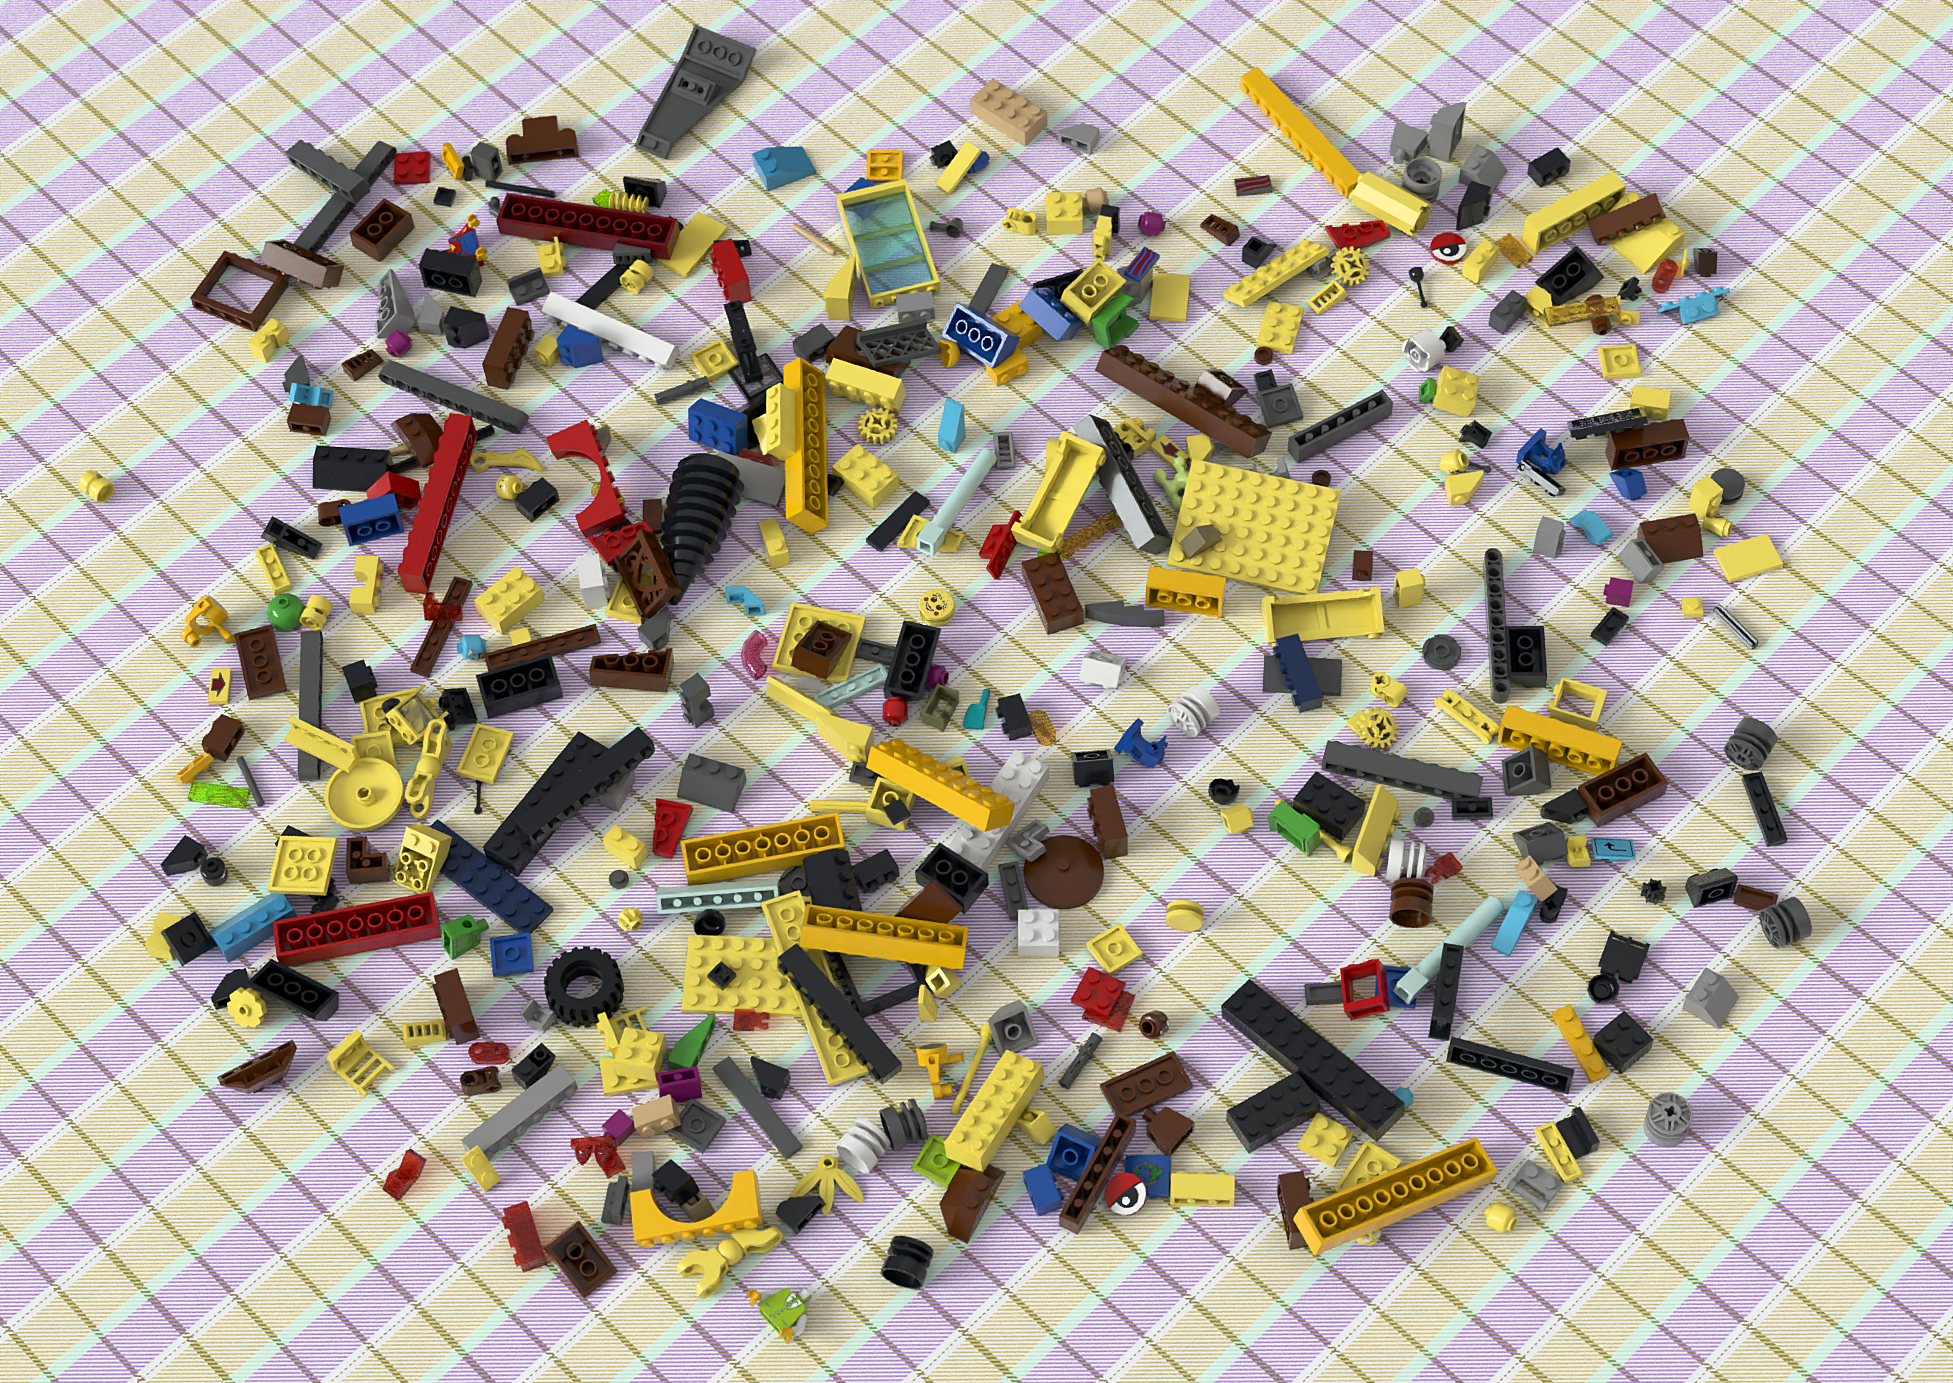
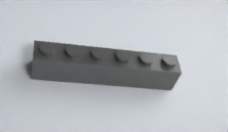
M300 139L285 152L291 165L354 204L371 191L367 185L369 182L363 175L360 176L353 169H348L342 162L338 163L332 156L325 155L321 149L317 150L309 142L306 143Z
M1382 389L1289 437L1288 452L1297 463H1300L1392 415L1393 401Z

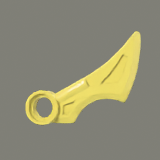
M522 447L514 452L505 454L497 453L493 450L484 453L478 452L470 458L471 468L478 473L487 471L489 466H519L539 472L544 470L540 462ZM477 460L485 461L482 465L475 464Z

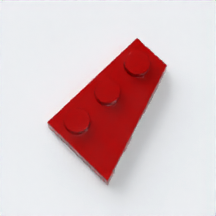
M1383 220L1361 222L1359 225H1349L1347 223L1339 227L1327 225L1325 229L1337 249L1339 248L1341 251L1344 247L1349 249L1351 246L1356 251L1358 248L1361 249L1390 238L1391 234Z
M645 521L624 526L621 530L615 532H603L604 535L589 536L587 541L609 567L615 563L614 558L619 556L637 537L636 533L640 529L651 532L653 530Z

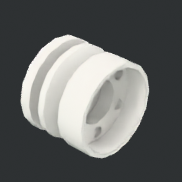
M1191 685L1182 693L1181 697H1178L1167 707L1169 717L1173 723L1190 737H1196L1206 727V724H1210L1220 714V709L1215 699L1198 685Z
M1391 838L1386 880H1399L1402 873L1406 874V878L1416 875V878L1422 879L1425 874L1427 860L1425 843L1420 842L1419 851H1414L1415 841H1412L1410 849L1406 850L1404 840Z
M857 1118L853 1122V1126L848 1128L849 1135L844 1134L834 1147L837 1154L849 1166L861 1173L868 1174L878 1163L877 1157H882L885 1154L884 1151L889 1149L891 1142L877 1126L863 1118Z

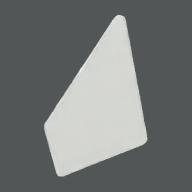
M799 675L797 688L818 691L826 690L819 679Z

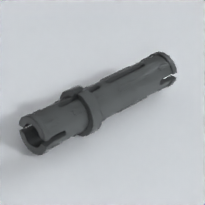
M707 376L693 381L688 380L685 384L655 393L654 397L657 404L660 405L689 393L692 395L695 394V391L710 387Z
M1092 1032L1084 1046H1080L1078 1049L1079 1053L1058 1081L1063 1088L1069 1090L1088 1060L1094 1057V1051L1103 1040L1098 1034ZM1089 1047H1091V1048L1088 1050V1052L1086 1053V1055L1084 1056V1058H1082L1083 1055L1085 1054V1052L1087 1051V1049H1088ZM1079 1064L1078 1067H1077V1068L1075 1069V1071L1073 1072V1074L1070 1075V1074L1072 1073V1071L1074 1070V1068L1076 1067V1065Z

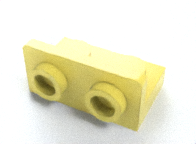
M554 237L555 243L537 246L544 278L564 275L563 267H566L565 256L561 257V253H564L562 242H558V237Z

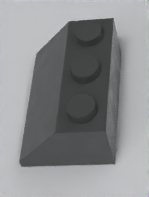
M689 753L682 769L677 797L733 813L747 781L745 769Z

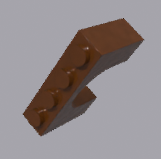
M848 325L841 330L827 348L826 363L831 364L833 358L895 378H899L911 363V360L874 368L867 357L856 352L858 350L856 348L857 332L862 330ZM898 345L896 346V348H899V349H902V350L905 349V347H901V346H898ZM892 352V354H891V355H894V356H900V354H896V353H893V352ZM876 357L875 359H876V360H881V359H884V358Z

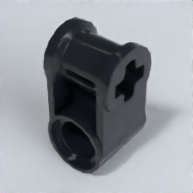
M1555 885L1557 890L1542 902L1539 916L1543 922L1550 924L1557 920L1567 895V888Z

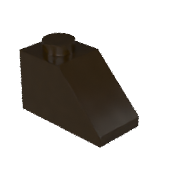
M1693 248L1695 272L1700 274V277H1711V274H1717L1718 252L1712 248Z

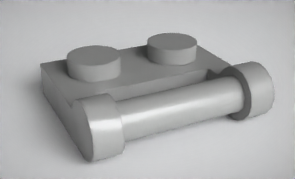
M1528 1159L1509 1182L1507 1189L1511 1192H1517L1536 1205L1539 1211L1543 1212L1562 1188L1563 1182ZM1519 1183H1524L1525 1185H1527L1528 1187L1542 1195L1544 1198H1539L1538 1196H1536L1535 1194L1521 1186Z

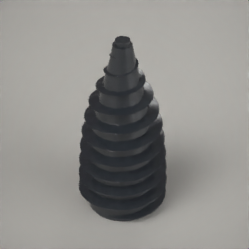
M691 454L679 461L678 468L672 474L673 482L669 486L670 494L666 498L667 507L664 510L665 520L662 523L664 534L661 536V543L664 547L662 550L682 591L678 595H674L667 602L670 605H678L690 584L695 582L694 577L696 574H703L705 572L702 565H707L714 561L711 554L719 552L721 546L718 542H722L727 538L724 530L732 526L730 518L736 515V508L734 506L740 503L739 494L745 488L743 482L739 479L740 472L738 468L730 461L713 454Z

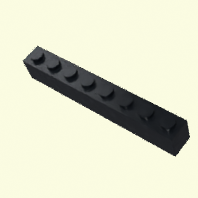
M639 727L635 728L515 821L517 831L531 846L542 842L549 833L557 830L563 822L573 818L581 808L588 806L594 798L604 794L612 784L619 782L625 774L635 770L639 763L650 758L655 752L653 741Z
M797 943L778 957L777 969L783 976L787 975L791 980L792 987L796 991H801L805 1002L809 1006L813 1005L819 1018L822 1021L826 1020L830 1025L829 1028L832 1033L842 1038L845 1048L855 1053L858 1063L861 1066L865 1065L869 1069V1074L874 1081H879L883 1085L901 1071L902 1062Z

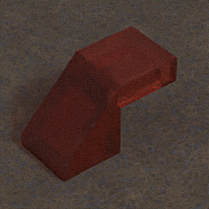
M412 1149L406 1150L399 1168L389 1172L382 1190L395 1199L401 1200L420 1177L427 1159Z

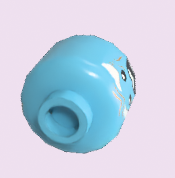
M479 634L462 636L460 643H457L458 654H462L464 660L482 658L483 654L486 653L485 639H482Z

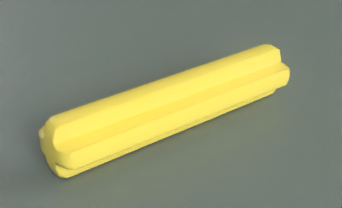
M811 800L810 811L866 813L865 810L868 802Z

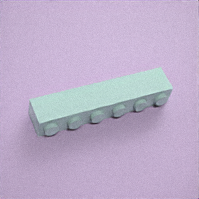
M778 879L657 888L658 914L694 912L705 909L720 910L761 906V902L779 897Z

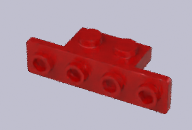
M1019 510L1013 512L1008 524L992 525L979 552V556L982 559H990L986 569L995 580H999L1017 543L1011 528L1015 521L1021 523L1019 519L1023 515Z

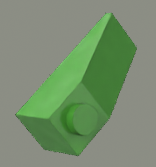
M710 1014L678 1040L673 1049L669 1050L666 1060L670 1070L698 1066L715 1029V1015Z

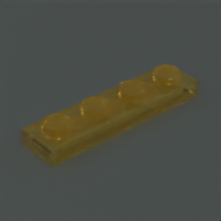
M1615 296L1544 308L1543 313L1548 327L1619 316L1621 310Z
M1116 508L1064 540L1061 547L1056 549L1061 560L1071 557L1076 551L1087 547L1095 539H1100L1111 529H1116L1121 524V519L1115 513Z

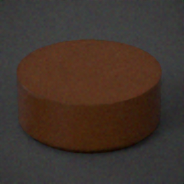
M1259 347L1255 350L1254 360L1257 364L1268 365L1272 362L1273 352L1271 349Z
M1317 470L1313 473L1312 484L1324 487L1330 485L1331 475L1329 472Z

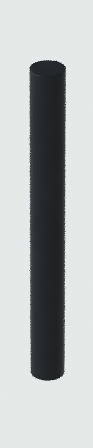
M486 180L485 187L549 198L555 197V191L489 180Z

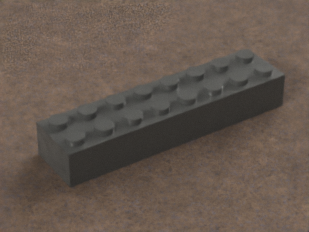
M1091 414L1087 415L1073 426L1076 437L1102 447L1105 451V463L1096 472L1100 478L1099 483L1107 491V498L1116 508L1115 513L1124 523L1123 528L1130 535L1134 548L1154 555L1159 554L1172 544V538L1109 421Z

